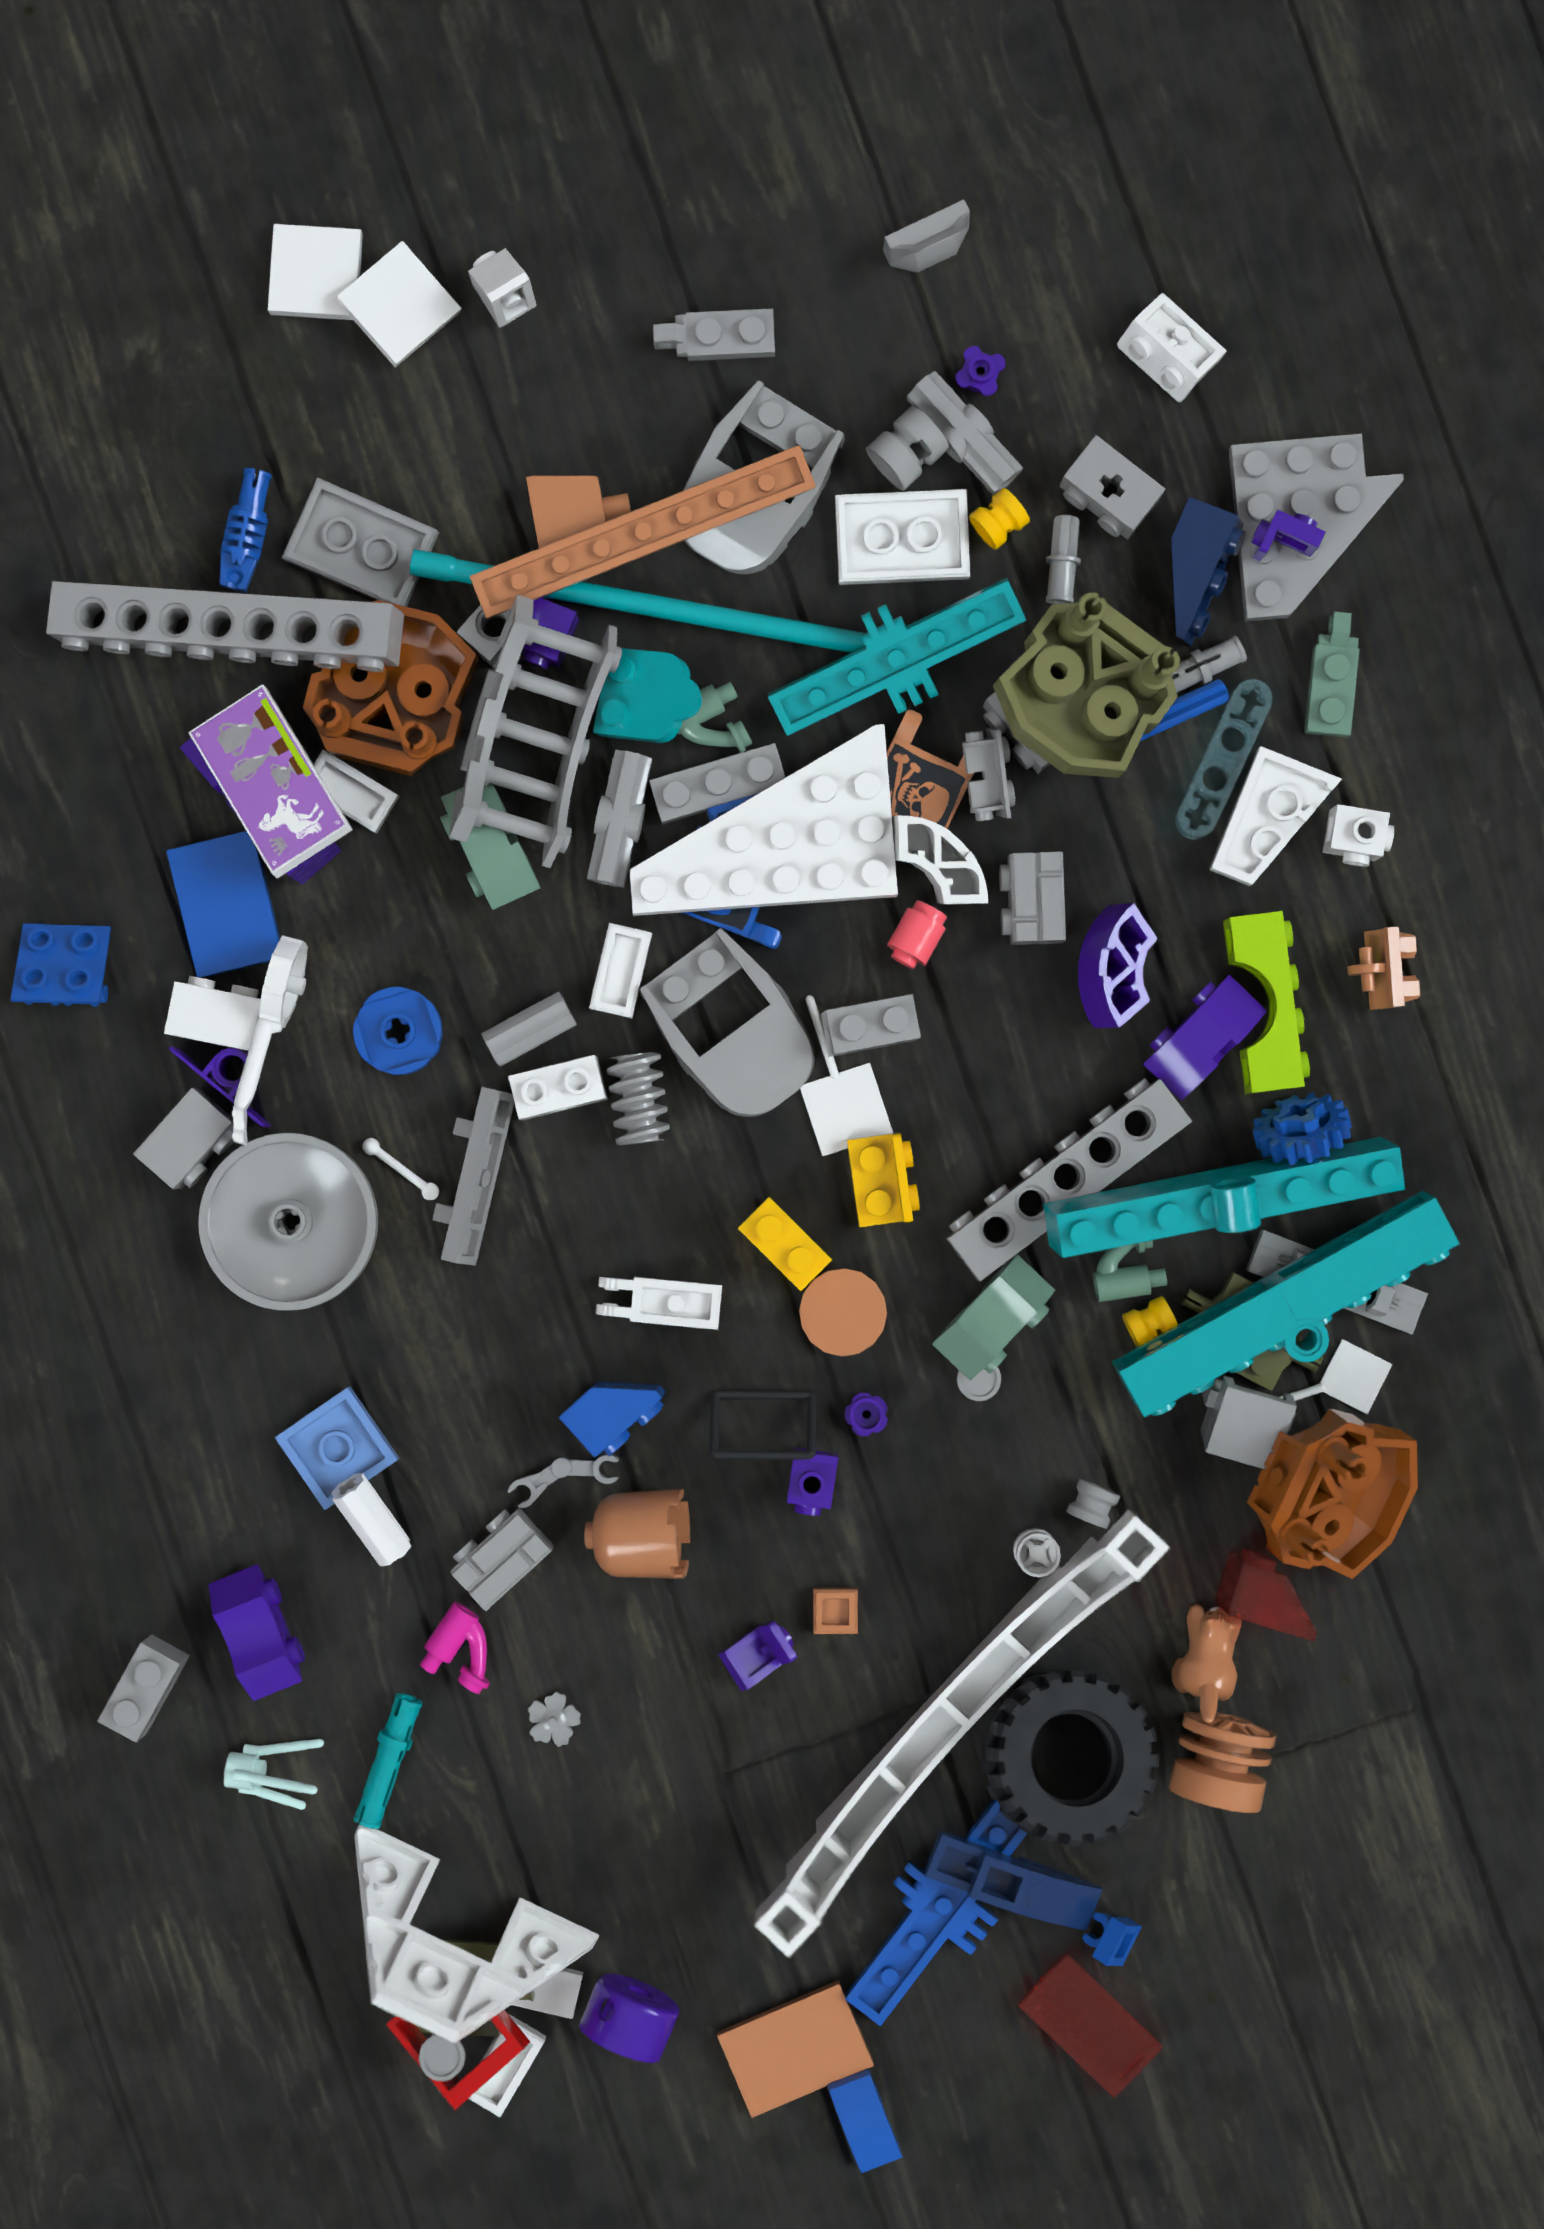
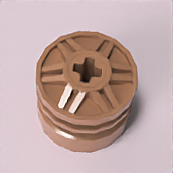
M1201 1712L1184 1713L1183 1727L1197 1734L1183 1733L1179 1735L1178 1742L1181 1746L1196 1753V1757H1178L1174 1759L1168 1786L1170 1791L1183 1798L1215 1808L1243 1813H1257L1261 1811L1267 1782L1261 1776L1249 1771V1766L1265 1767L1271 1765L1272 1757L1259 1749L1273 1748L1276 1735L1247 1719L1230 1714L1216 1712L1214 1721L1211 1724H1206L1203 1721Z

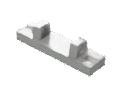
M481 1087L474 1121L456 1118L453 1134L469 1138L454 1205L436 1203L432 1220L449 1224L441 1256L442 1260L476 1266L514 1107L513 1094Z
M1261 1230L1245 1271L1264 1278L1314 1249ZM1402 1283L1391 1287L1384 1285L1377 1289V1295L1371 1304L1366 1305L1367 1302L1355 1308H1347L1346 1306L1343 1309L1413 1335L1428 1293Z

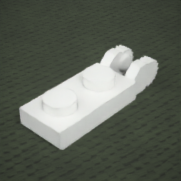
M599 1277V1287L618 1291L619 1289L633 1290L631 1307L618 1306L615 1303L597 1304L596 1314L630 1318L632 1322L718 1330L722 1285L634 1277V1280Z

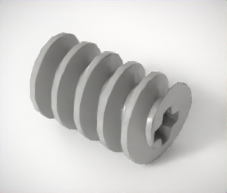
M650 1052L611 1057L610 1059L618 1060V1063L609 1067L607 1074L618 1077L621 1080L609 1086L610 1093L623 1095V1098L612 1103L611 1107L612 1110L625 1113V1116L615 1120L613 1123L615 1128L627 1130L626 1134L616 1139V1144L630 1145L664 1140L660 1139L658 1135L669 1130L670 1124L657 1121L656 1117L667 1112L668 1109L667 1106L654 1103V1099L664 1095L665 1089L652 1086L653 1081L663 1077V1071L650 1068V1064L661 1059V1054Z

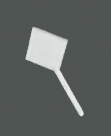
M1342 1339L1320 1383L1289 1393V1395H1293L1296 1401L1324 1392L1368 1414L1392 1364Z

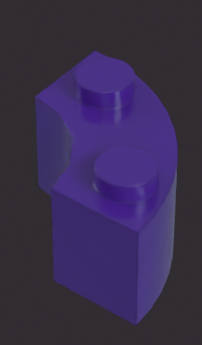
M1134 903L1108 905L1092 923L1081 948L1078 963V985L1084 1010L1094 1028H1120L1150 1001L1144 987L1143 965L1147 952L1157 940V937Z
M1230 975L1217 986L1211 981L1207 983L1192 999L1197 1005L1194 1010L1174 1031L1167 1026L1149 1044L1154 1052L1143 1065L1158 1079H1161L1164 1085L1181 1101L1218 1066L1220 1060L1245 1038L1267 1012Z
M256 1564L209 1583L213 1617L227 1643L235 1675L251 1699L256 1701L302 1682L299 1663L305 1661L304 1652L298 1638L290 1636L278 1605L282 1602V1595L275 1579L272 1577L266 1580L260 1567Z

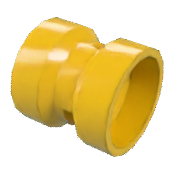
M1006 488L1000 489L992 496V503L988 505V508L979 507L969 515L973 528L983 541L994 550H997L1006 542L1007 532L1010 533L1013 530L1020 531L1030 522V518L1022 504Z
M1163 1296L1149 1301L1148 1308L1141 1311L1133 1309L1122 1314L1125 1326L1136 1347L1178 1325Z

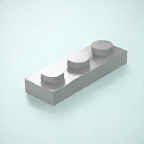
M773 743L649 780L661 822L665 824L706 812L707 808L761 793L783 780L785 774L776 744Z

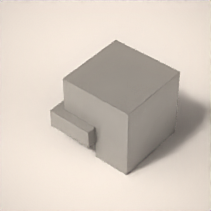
M1224 1376L1223 1381L1214 1379V1385L1202 1392L1204 1404L1208 1407L1200 1429L1206 1453L1266 1469L1264 1464L1269 1453L1273 1454L1274 1452L1271 1448L1279 1431L1288 1434L1289 1430L1291 1431L1297 1407L1293 1395L1284 1393L1283 1399L1277 1396L1235 1385L1233 1378Z

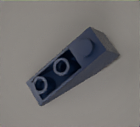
M1191 497L1188 498L1171 538L1176 637L1183 644L1192 646L1195 637L1201 638L1210 620V613L1206 611L1212 597H1219L1222 593L1228 577V572L1224 571L1230 556H1236L1239 553L1246 535V531L1242 530L1244 523L1238 515Z

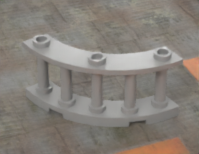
M516 595L497 643L498 646L502 647L495 669H488L471 725L461 765V770L467 771L463 792L457 790L455 794L449 838L466 843L473 826L480 828L484 824L543 842L542 866L551 868L557 853H565L570 842L572 829L566 827L577 766L584 763L588 754L590 740L585 739L608 672L614 673L619 665L622 648L617 646V627L611 625L608 626L600 645L538 625V620L533 619L534 600ZM532 642L592 661L593 663L584 688L580 689L521 670V665L517 663L524 644L531 646ZM515 687H519L577 706L568 737L506 718L507 714L501 711L508 689L514 690ZM502 735L563 754L555 785L494 766V761L489 760L494 738L499 739ZM491 783L551 802L547 825L487 807V802L482 801L484 786Z

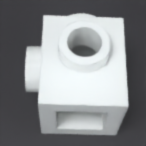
M1336 805L1329 810L1323 853L1343 856L1342 862L1348 865L1369 866L1370 861L1378 860L1383 857L1384 851L1389 852L1394 838V826L1388 825L1390 813Z

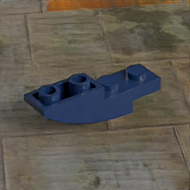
M942 1830L939 1831L924 1869L927 1877L968 1892L969 1897L1041 1921L1087 1930L1103 1890L1101 1886L1020 1856L1019 1859Z

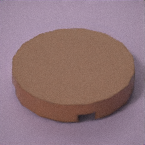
M846 1268L828 1270L813 1279L802 1295L799 1309L802 1329L810 1342L825 1353L838 1356L859 1354L872 1346L883 1332L887 1317L885 1298L877 1284L862 1272Z

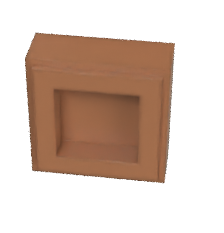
M813 1588V1633L858 1634V1589Z

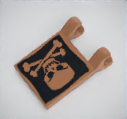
M908 710L887 751L892 816L902 815L923 818L947 829L968 787L967 782L971 781L974 773H966L964 755L957 767L911 745L922 722V715L913 710Z

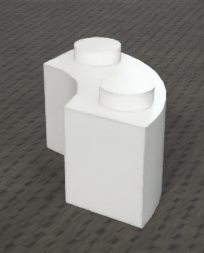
M902 815L892 816L895 860L910 863L925 873L934 886L937 903H988L985 878L976 858L951 831L923 818Z

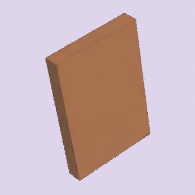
M839 1980L717 2032V2037L751 2118L826 2087L827 2084L874 2066L873 2059L849 2002L845 2000V1993Z

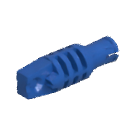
M245 468L243 471L244 477L238 504L233 505L232 509L229 510L220 550V587L238 593L247 592L257 563L260 560L268 523L267 514L263 510L272 475L259 470L257 484L254 487L257 476L254 468Z

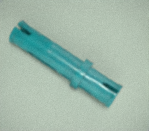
M396 1693L385 1729L379 1731L377 1740L380 1743L368 1775L361 1801L353 1818L354 1822H360L359 1825L371 1829H379L381 1827L405 1752L411 1749L413 1739L410 1737L423 1704L422 1700L416 1699L412 1695Z

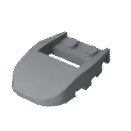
M759 380L716 426L705 448L696 460L684 491L735 471L717 458L737 426L745 429L780 452L800 445L809 470H811L816 488L795 496L791 504L785 501L685 540V543L696 553L720 568L736 574L756 573L774 563L788 547L787 543L801 527L804 528L813 514V508L821 491L824 490L831 474L830 467L838 448L842 449L845 442L843 432L832 429L766 388L764 383Z
M722 928L639 989L642 998L646 1000L656 1019V1024L677 1058L679 1065L687 1075H690L706 1091V1094L729 1113L742 1117L763 1115L797 1092L809 1079L814 1066V1048L806 1028L789 1001L790 998L780 985ZM741 969H744L770 1005L699 1057L673 1023V1020Z

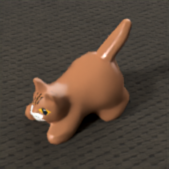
M1194 1604L1189 1607L1187 1613L1189 1649L1185 1657L1178 1658L1172 1667V1682L1180 1693L1189 1692L1195 1697H1200V1712L1203 1721L1206 1724H1211L1215 1719L1218 1700H1228L1234 1693L1238 1675L1232 1657L1241 1629L1242 1617L1238 1612L1228 1613L1222 1607H1213L1205 1613L1201 1605Z

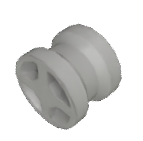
M1079 1479L1076 1486L1078 1490L1077 1498L1074 1502L1069 1503L1066 1512L1086 1522L1107 1529L1110 1523L1109 1511L1111 1506L1118 1503L1120 1495L1094 1483Z

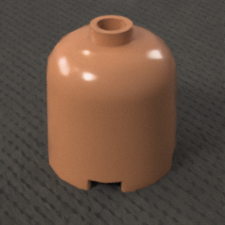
M684 1489L619 1492L610 1494L601 1500L595 1510L593 1522H586L584 1531L585 1546L587 1549H593L595 1560L601 1569L610 1576L686 1577L689 1560H681L682 1543H690V1516L688 1501H681L684 1496Z

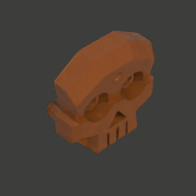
M382 600L373 601L375 603H389ZM393 604L404 613L399 667L384 666L383 672L368 671L366 679L361 682L353 680V673L358 669L356 663H341L340 669L322 668L320 672L311 674L303 709L316 726L325 749L335 757L413 777V774L431 759L457 749L465 716L459 710V707L479 658L439 615ZM353 628L346 634L345 646H350L357 641L360 634L359 628ZM421 684H429L432 688L431 694L426 698H420L416 694L417 688ZM388 713L395 731L376 727L372 724Z
M1329 1408L1321 1421L1309 1429L1293 1436L1279 1431L1271 1448L1274 1452L1273 1454L1269 1453L1264 1464L1266 1469L1261 1470L1257 1479L1259 1485L1254 1486L1247 1504L1257 1513L1265 1528L1267 1537L1266 1549L1281 1562L1310 1569L1313 1565H1324L1354 1579L1392 1544L1417 1491V1441L1400 1429L1364 1423L1353 1414Z

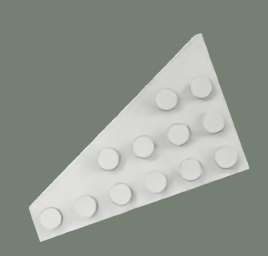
M884 724L869 728L631 868L630 882L633 916L897 897L898 889Z

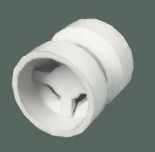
M1039 1528L1026 1529L1014 1541V1558L1021 1569L1028 1575L1038 1578L1048 1576L1058 1567L1061 1558L1060 1547L1051 1534Z

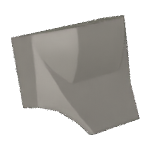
M961 200L885 236L883 252L890 266L918 273L956 255L969 230L970 210L965 200Z

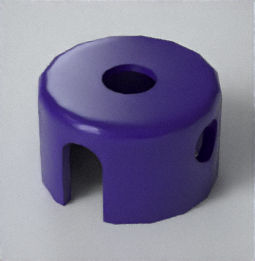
M614 1973L602 1974L593 1989L579 2028L589 2039L609 2051L636 2061L654 2063L659 2062L680 2009L672 1998L649 1984L625 1975ZM607 1999L603 2012L601 2013L602 2005L604 2001Z

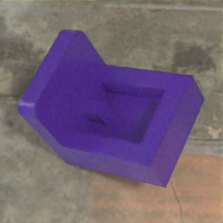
M1277 509L1269 521L1261 519L1251 540V543L1257 546L1252 558L1260 562L1267 554L1273 540L1311 557L1319 548L1326 531L1317 528L1318 523L1306 515L1294 513L1291 516Z
M775 1621L755 1626L718 1653L741 1691L750 1689L781 1665L791 1663L797 1658L792 1648L793 1640L785 1628L777 1625Z

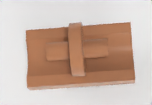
M1385 927L1379 930L1365 931V947L1359 948L1360 965L1347 966L1348 976L1361 975L1362 992L1369 993L1370 1010L1405 1006V1002L1419 998V980L1416 975L1403 976L1401 962L1402 959L1415 957L1417 952L1416 936L1399 932V927Z

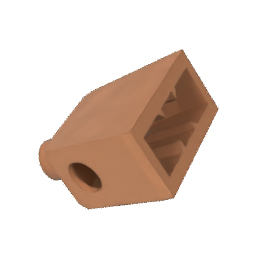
M597 476L526 477L539 548L631 512L628 493L602 497Z

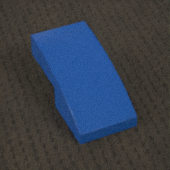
M869 2069L827 2084L837 2115L861 2173L902 2158L899 2143L887 2118L882 2099Z

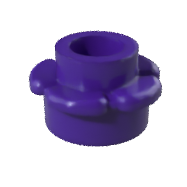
M859 1393L852 1398L851 1405L846 1407L845 1420L847 1424H851L853 1432L857 1435L869 1436L872 1432L879 1433L887 1424L888 1419L885 1416L887 1405L879 1396L872 1397L869 1393ZM865 1410L871 1412V1416L867 1419L862 1416Z

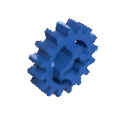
M1309 1093L1305 1099H1299L1297 1095H1292L1291 1098L1283 1101H1275L1276 1108L1263 1109L1261 1111L1263 1118L1254 1119L1255 1128L1252 1129L1256 1147L1260 1149L1262 1157L1272 1156L1274 1163H1278L1285 1158L1288 1159L1289 1165H1294L1300 1158H1305L1308 1163H1311L1314 1159L1321 1156H1330V1148L1341 1149L1344 1147L1342 1139L1351 1137L1350 1128L1352 1126L1348 1108H1344L1341 1099L1332 1102L1331 1095L1329 1094L1319 1099L1315 1097V1093Z

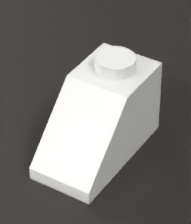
M506 248L497 254L495 251L485 253L474 262V268L468 271L472 285L499 328L537 306L529 277Z

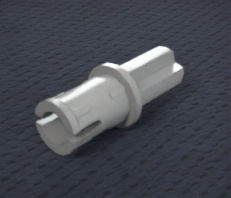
M1059 515L1054 518L1051 555L1046 557V563L1050 564L1048 593L1046 596L1047 603H1074L1076 566L1081 564V559L1077 558L1080 525L1078 517Z

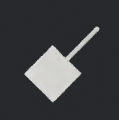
M808 995L806 1003L830 1076L806 1083L800 1090L822 1156L847 1149V1140L893 1133L871 1064L867 1063L840 1073L838 1072L834 1057H828L822 1021L814 997Z

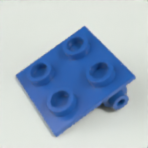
M23 924L11 1002H25L26 1005L51 1003L53 1006H58L59 1003H64L65 1006L91 1004L92 1007H98L100 1003H106L108 988L107 985H103L111 926Z

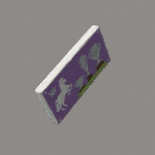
M263 684L188 732L269 870L276 878L284 875L352 831L351 826L269 690Z

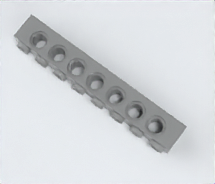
M52 581L46 634L61 641L62 648L73 651H88L89 645L103 646L104 651L115 654H130V648L145 649L146 654L157 657H171L172 651L187 652L188 657L200 660H213L214 654H227L230 660L242 663H255L256 657H270L272 663L285 666H297L298 660H313L314 665L321 668L340 669L341 663H356L357 668L360 670L383 672L384 666L399 667L404 613L390 603ZM104 611L105 617L102 624L94 628L93 621L95 616ZM142 614H146L147 620L144 627L135 631L137 618ZM188 616L189 624L186 630L177 634L176 626L178 622ZM231 619L229 632L222 637H218V629L221 623ZM269 622H273L274 629L272 634L267 639L260 640L262 627ZM311 625H316L315 637L311 641L303 643L302 635L305 629ZM353 628H359L360 634L357 641L350 646H345L346 634Z

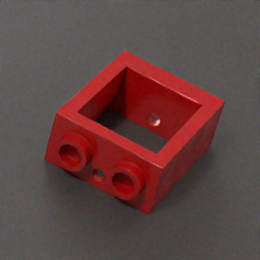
M505 2010L490 2019L506 2039L461 2080L457 2076L446 2081H436L429 2078L454 2110L462 2105L530 2043V2040ZM396 2015L386 2025L420 2066L419 2053L427 2039L415 2024Z

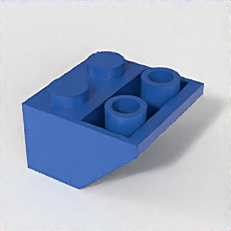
M597 1381L569 1406L559 1418L594 1458L602 1451L610 1456L629 1439L628 1437L631 1434L627 1429L634 1422L638 1421L643 1427L662 1410L664 1405L660 1402V1399L663 1397L665 1390L657 1384Z

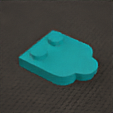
M622 648L619 665L614 673L608 672L600 692L593 733L601 737L665 743L672 740L680 731L682 721L695 716L702 704L700 689L690 679V671L687 664L682 659L666 652Z

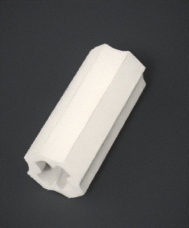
M363 1473L353 1474L345 1481L340 1482L331 1492L333 1502L379 1566L392 1564L395 1560L403 1557L411 1548L409 1537Z

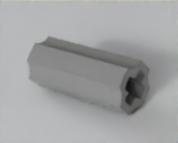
M558 991L481 1034L495 1061L501 1067L576 1026L577 1023Z

